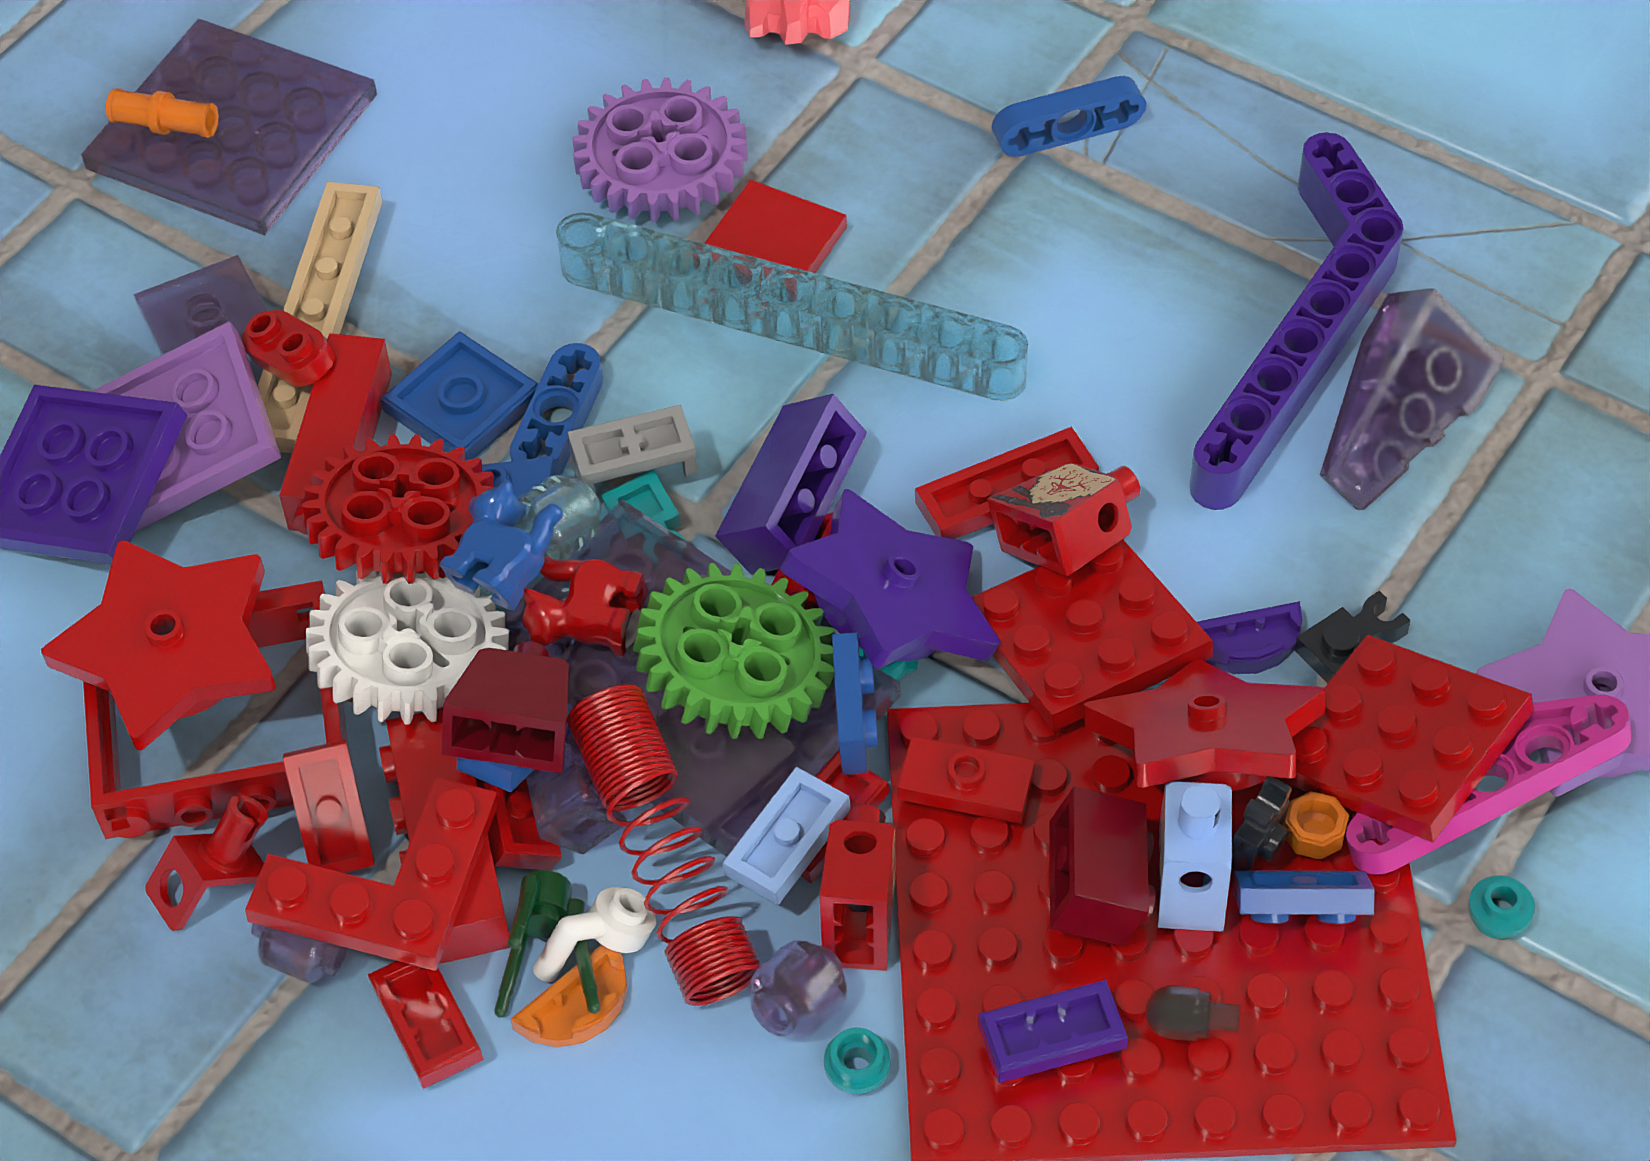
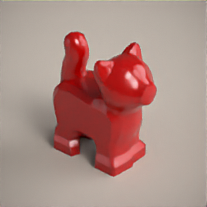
M545 556L540 573L552 581H570V591L567 599L561 601L552 595L533 589H524L522 597L525 605L522 622L523 626L530 633L531 641L539 643L544 647L559 639L571 637L582 643L605 645L610 647L614 655L624 657L626 653V626L629 614H633L635 609L641 611L647 599L646 582H644L643 573L621 570L601 559H566L559 561Z

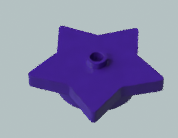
M844 489L834 507L830 535L790 549L780 566V571L815 594L819 608H822L824 611L823 615L840 634L857 633L858 646L864 650L875 668H882L894 661L920 660L932 655L936 650L989 661L1001 643L966 590L973 545L966 541L906 530L849 489Z

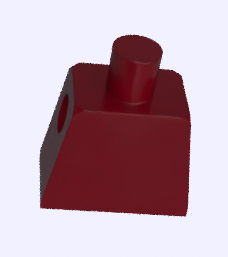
M532 641L518 644L514 651L489 647L480 649L443 703L442 755L562 774L566 741L569 663L561 658L550 657L545 647Z

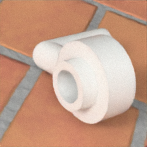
M622 887L606 888L599 893L588 913L567 916L558 922L535 962L533 972L542 981H554L577 942L595 938L606 948L616 952H636L644 946L656 925V915L645 909V897L639 892Z

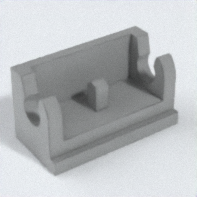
M681 404L567 432L573 471L577 484L580 483L583 502L595 499L593 483L678 462H683L685 477L697 474L696 447Z

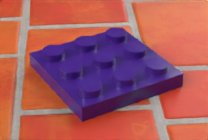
M34 384L0 455V548L111 565L118 542L122 540L131 542L188 416L187 413L177 402Z

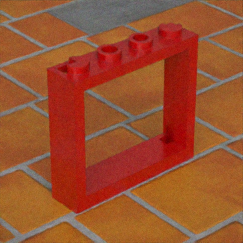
M322 580L259 591L247 627L258 648L306 639V628H310V611L298 613V610L313 607V610H320V596L326 594ZM83 681L91 808L105 839L116 837L136 838L149 831L181 825L187 827L204 825L210 820L222 818L227 809V804L233 796H237L238 799H240L241 795L251 797L261 803L267 813L274 808L294 805L283 761L121 790L115 700L110 691ZM333 687L321 688L320 695L326 744L347 739L348 743L343 702L336 704L333 701Z

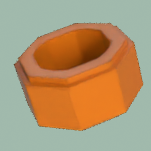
M1311 791L1290 801L1284 827L1290 830L1286 840L1296 854L1321 860L1342 849L1349 815L1336 797Z

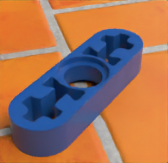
M1116 76L1011 104L995 116L991 128L1002 151L1008 156L1020 157L1127 128L1142 117L1146 110V101L1131 77ZM1080 110L1074 118L1058 123L1059 119L1068 112Z
M572 343L562 346L554 352L510 445L511 461L537 458L542 448V439L545 441L547 456H539L538 458L553 456L560 467V478L571 456L567 432L584 427L603 384L600 356L593 347L582 343ZM576 372L572 381L573 389L569 388L567 374H574ZM562 406L572 411L570 417L561 422H549L542 418L543 413L552 407Z

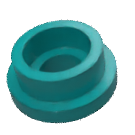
M1490 876L1480 880L1473 887L1468 900V912L1481 933L1494 939H1508L1522 933L1529 927L1535 913V902L1528 888L1518 880L1507 876ZM1492 900L1505 901L1512 907L1508 909L1500 908Z
M854 1027L842 1031L830 1041L824 1053V1069L827 1078L836 1088L846 1093L863 1094L873 1091L886 1080L890 1071V1052L886 1043L878 1035L865 1028ZM853 1058H862L869 1065L864 1069L853 1070L847 1068L846 1063Z

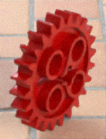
M390 434L387 445L379 446L373 439L367 438L365 440L366 450L361 452L346 445L343 447L344 460L328 456L325 458V471H312V485L304 486V502L302 503L304 528H307L309 544H318L319 557L322 559L335 556L336 569L339 571L353 564L357 565L358 579H364L373 570L381 572L383 584H388L394 573H403L408 584H414L416 572L425 571L433 580L439 579L440 562L445 556H452L455 553L463 534L473 524L472 516L468 510L471 499L494 487L493 473L482 472V460L480 458L465 461V448L462 446L447 453L444 451V439L440 438L429 447L422 446L421 437L418 434L411 438L409 444H400L397 436Z

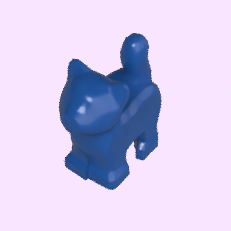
M505 480L497 488H490L471 499L468 510L472 516L473 524L463 534L455 553L452 556H445L439 565L445 572L446 577L456 588L473 595L479 585H482L494 592L490 600L496 605L514 611L520 603L524 588L540 573L543 567L544 553L552 539L554 527L563 517V511L557 504H549L538 512L530 532L514 527L526 515L528 506L518 501L513 493L512 483L510 480Z

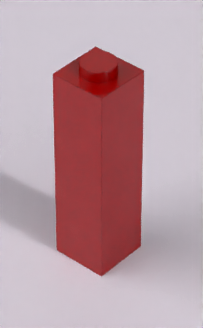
M329 333L327 341L335 351V359L330 370L313 384L279 494L288 530L299 531L302 534L308 535L307 528H304L302 503L304 502V486L312 485V471H325V458L328 456L344 460V446L348 445L361 452L366 450L365 440L367 438L374 439L382 411L380 398L387 393L392 377L385 339Z

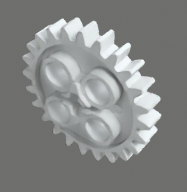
M356 571L355 586L338 580L336 582V596L322 594L320 596V610L310 611V628H306V653H308L309 670L317 672V682L320 689L333 687V701L336 704L353 697L354 714L359 715L370 706L377 708V717L380 722L386 720L392 711L400 712L404 724H410L414 712L423 711L431 722H435L437 719V708L443 707L445 698L480 649L489 647L508 650L509 630L505 629V613L495 611V603L490 600L492 595L480 597V585L472 595L456 588L447 577L444 579L439 577V579L433 580L426 572L423 574L416 573L414 584H408L403 573L394 574L388 584H383L381 572L375 578L368 575L364 579H358Z

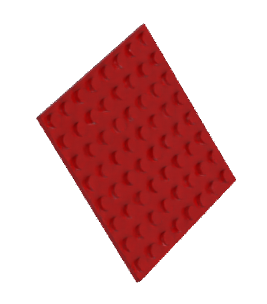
M1030 702L887 709L893 826L895 827L896 892L911 1161H1143L1455 1147L1457 1140L1410 863L1385 874L1367 873L1374 887V915L1356 914V920L1353 922L1327 923L1318 920L1316 914H1290V919L1281 923L1254 921L1250 918V914H1240L1234 897L1235 870L1231 869L1223 932L1157 928L1159 825L1164 787L1154 785L1141 788L1137 786L1133 750L1085 728L1084 718L1053 732ZM911 736L1035 759V772L1022 824L898 800L897 787ZM1264 782L1232 791V841L1235 833L1245 820L1243 813L1251 798L1254 800L1257 798ZM1288 785L1292 787L1288 798L1289 801L1308 793ZM1074 786L1146 803L1147 831L1152 832L1154 837L1153 852L1148 863V884L1155 888V905L1148 922L1145 924L1141 923L1124 946L1050 930L1049 821ZM1343 807L1349 815L1348 826L1357 812ZM1287 808L1286 814H1285L1284 819H1283V822H1282V825H1283V826H1284V824H1285V819H1286V815H1287V812H1288V808ZM1345 833L1342 849L1321 860L1296 854L1286 840L1271 863L1261 858L1252 871L1361 870L1352 862ZM1376 838L1371 839V840L1375 841V842L1378 844V846H1379V845H1382V844H1385V843L1379 842ZM1199 871L1188 872L1181 876L1180 881L1189 887H1202L1204 873ZM1107 981L1128 1036L1126 1049L998 1083L978 1027V1014L1095 982Z

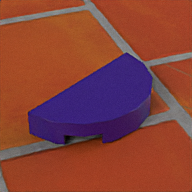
M1300 601L1197 621L1213 640V657L1205 662L1231 674H1258L1280 665L1294 651L1296 638L1301 632L1303 620Z

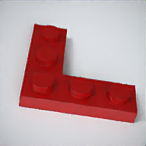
M435 777L394 885L268 854L245 908L247 921L436 971L497 810V792Z

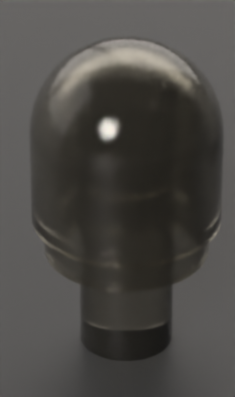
M1168 985L1157 989L1149 997L1146 1003L1145 1016L1149 1027L1157 1035L1166 1039L1197 1042L1198 1038L1208 1039L1210 1029L1239 1032L1241 1005L1212 1002L1211 992L1202 991L1200 987Z

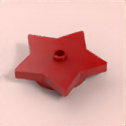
M119 541L115 549L101 604L41 649L46 665L51 669L110 691L136 750L145 749L179 718L203 712L223 698L274 691L276 684L271 669L247 629L265 574L262 559L258 554L182 567L128 541Z
M1199 659L1191 661L1156 689L1084 703L1085 728L1133 750L1137 786L1141 788L1154 785L1165 788L1166 783L1173 781L1226 784L1231 787L1232 791L1262 783L1267 776L1294 778L1296 777V750L1292 737L1326 712L1325 689L1323 687L1247 683Z

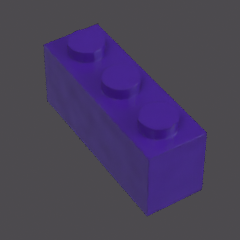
M834 394L782 406L715 535L750 574H755L759 568L765 569V572L780 569L790 549L814 541L867 434V431Z

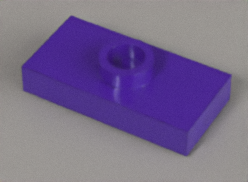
M1106 980L978 1014V1027L998 1083L1127 1048L1128 1036Z

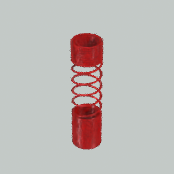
M620 684L607 687L589 695L571 709L567 716V724L588 769V774H590V778L595 786V791H597L600 802H602V807L608 809L606 812L607 819L618 826H626L618 842L620 850L630 855L640 856L631 871L633 880L644 885H653L644 900L645 909L654 914L666 915L656 933L659 940L668 944L664 953L670 968H672V974H674L675 980H677L680 992H682V997L686 1004L702 1006L733 996L751 985V979L756 970H758L756 980L763 971L762 966H760V960H757V954H755V949L750 942V937L747 936V931H745V925H742L741 917L726 916L708 920L686 930L674 939L664 937L662 931L673 916L700 909L720 900L727 894L728 887L716 886L709 888L683 901L674 909H655L650 904L651 896L661 885L682 881L706 871L714 864L715 857L703 856L680 865L661 879L656 880L642 879L638 876L637 872L639 865L647 856L669 852L689 844L701 835L702 828L698 826L683 828L662 838L648 849L641 851L627 848L624 841L628 833L635 826H644L670 818L683 811L689 805L690 799L686 797L669 799L643 812L633 821H620L613 817L612 811L636 808L662 796L673 787L679 777L676 766L673 764L671 755L666 748V743H664L661 732H659V727L654 720L652 711L647 704V699H645V695L642 692V688L633 684ZM682 803L680 806L672 809L671 811H668L655 817L647 818L648 816L656 813L657 811L663 808H666L673 804ZM695 832L681 841L661 847L673 839ZM701 863H705L704 865L692 871L686 872L681 875H677L688 868H691ZM714 893H718V894H716V895H714V896H712V897H710V898H708V899H706V900H703V901H701V902H698V903L693 904L694 902H696V901H698V900H700V899H702V898H704V897H707V896H709V895H711V894H714Z

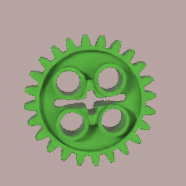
M709 563L705 578H702L693 569L688 568L685 571L682 584L675 579L667 578L663 593L652 591L647 609L642 608L633 647V651L639 653L636 665L637 672L649 673L645 687L648 692L665 690L661 704L664 710L679 704L685 709L681 722L684 724L691 722L697 716L706 718L705 731L708 734H711L718 724L722 723L727 724L732 739L738 738L742 726H750L758 739H762L769 722L781 733H786L791 717L804 723L807 721L811 707H821L826 690L830 689L834 676L833 646L830 645L834 630L831 627L820 626L824 613L822 608L805 610L808 598L807 592L804 591L789 596L785 593L788 579L782 578L774 585L765 583L766 574L765 569L759 568L752 578L744 577L743 570L738 563H734L730 575H722L714 563Z

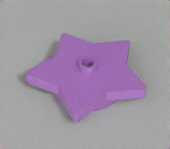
M1569 588L1564 591L1541 644L1477 669L1476 674L1531 693L1533 703L1592 695H1608L1616 697L1625 703L1629 710L1631 742L1627 749L1610 760L1551 789L1552 795L1560 796L1595 778L1622 776L1638 769L1650 771V634L1626 631L1579 593ZM1566 729L1572 737L1571 729ZM1551 747L1537 749L1542 763L1553 762L1562 755L1561 751Z

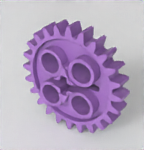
M664 78L660 88H652L650 82L647 79H643L641 91L634 92L627 85H622L621 98L617 99L609 94H604V109L589 106L587 108L589 120H579L577 123L579 135L574 136L572 139L574 148L573 158L575 172L580 175L582 189H591L592 198L595 203L608 199L609 212L611 213L620 210L623 206H627L629 219L634 220L642 210L649 211L651 222L658 220L661 211H668L673 220L677 221L680 217V209L685 207L698 215L700 214V201L705 200L710 204L718 205V190L732 193L734 191L733 178H743L744 176L743 162L748 161L746 126L740 123L738 109L728 110L727 98L725 96L712 100L711 87L709 86L702 88L697 93H693L691 80H686L679 89L671 87L669 78Z

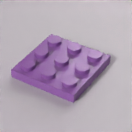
M230 321L91 391L177 402L188 415L136 531L281 458L240 333Z

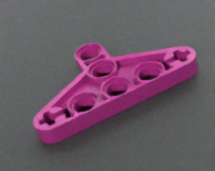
M1592 695L1533 703L1534 712L1484 776L1503 778L1507 782L1502 788L1493 792H1482L1474 789L1434 843L1357 812L1346 829V839L1353 864L1361 871L1369 874H1385L1394 871L1619 755L1627 749L1631 742L1629 710L1625 703L1616 697L1608 695ZM1566 729H1571L1572 737ZM1545 747L1555 748L1562 752L1561 757L1550 763H1537L1528 758L1535 750ZM1376 838L1379 842L1385 843V844H1382V845H1379V846H1378V844H1377L1375 841L1371 840V839Z

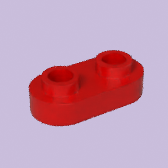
M283 310L263 311L256 314L247 323L241 338L246 353L257 366L295 387L307 386L321 379L330 370L335 359L333 347L318 329Z

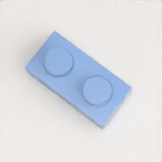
M796 767L724 860L725 875L772 903L779 905L826 843L830 823L835 820H843L850 811L849 796Z

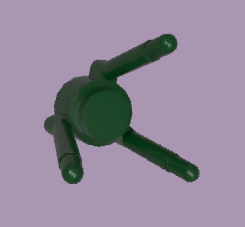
M538 870L530 872L521 881L518 908L508 938V946L511 949L494 1009L497 1017H504L508 1011L529 936L538 939H549L562 918L584 913L585 902L581 899L571 898V882L567 877L558 872ZM587 940L577 942L574 951L587 1009L590 1013L595 1014L600 1010L598 989Z

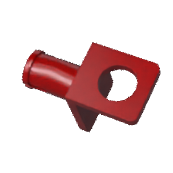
M241 795L240 799L237 796H233L229 800L227 809L213 833L172 837L145 885L147 895L171 931H179L184 928L207 887L257 882L264 862L251 843L268 817V813L261 803L248 796ZM173 870L179 874L183 885V895L177 906L171 902L167 890L168 878Z

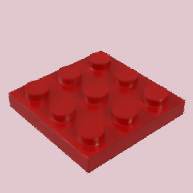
M1124 539L1068 576L1038 566L971 597L1001 642L992 656L1053 732L1084 718L1085 702L1140 692L1172 677L1193 660L1206 661L1213 657V640Z
M1367 635L1324 687L1326 712L1292 737L1296 750V777L1275 778L1308 793L1312 791L1336 797L1345 808L1434 843L1534 712L1532 694Z

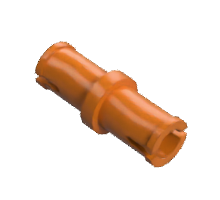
M116 88L110 91L106 100V116L110 122L146 126L156 134L167 135L171 131H177L209 138V136L212 137L218 126V109L214 103L206 104L175 99L171 92L157 91L153 95Z

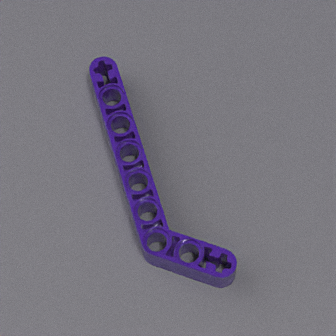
M1318 133L1306 140L1303 147L1298 181L1300 196L1334 247L1197 441L1193 451L1189 487L1191 496L1202 507L1212 510H1224L1239 501L1395 272L1404 230L1403 222L1352 145L1338 134Z

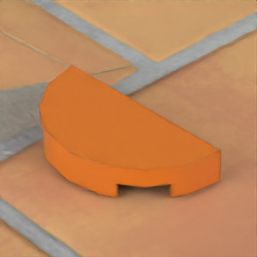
M602 944L590 953L600 1002V1010L597 1013H590L587 1009L579 970L576 965L511 1018L513 1030L533 1043L553 1047L581 1044L606 1031L620 1014L628 990L621 953L610 950Z

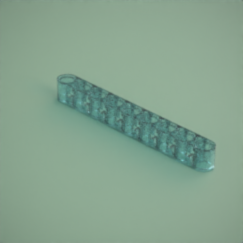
M580 212L571 214L563 218L557 226L556 237L562 274L568 282L576 286L992 400L1005 401L1019 396L1026 388L1028 341L1026 336L1013 326L591 213Z

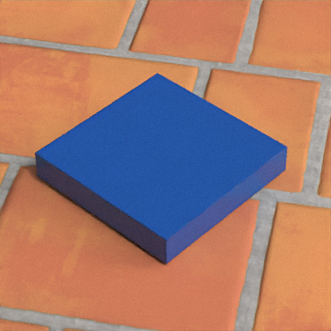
M459 331L380 398L383 412L415 434L420 435L428 443L432 444L439 438L444 439V451L447 453L460 446L464 447L465 461L476 458L525 414L539 383Z

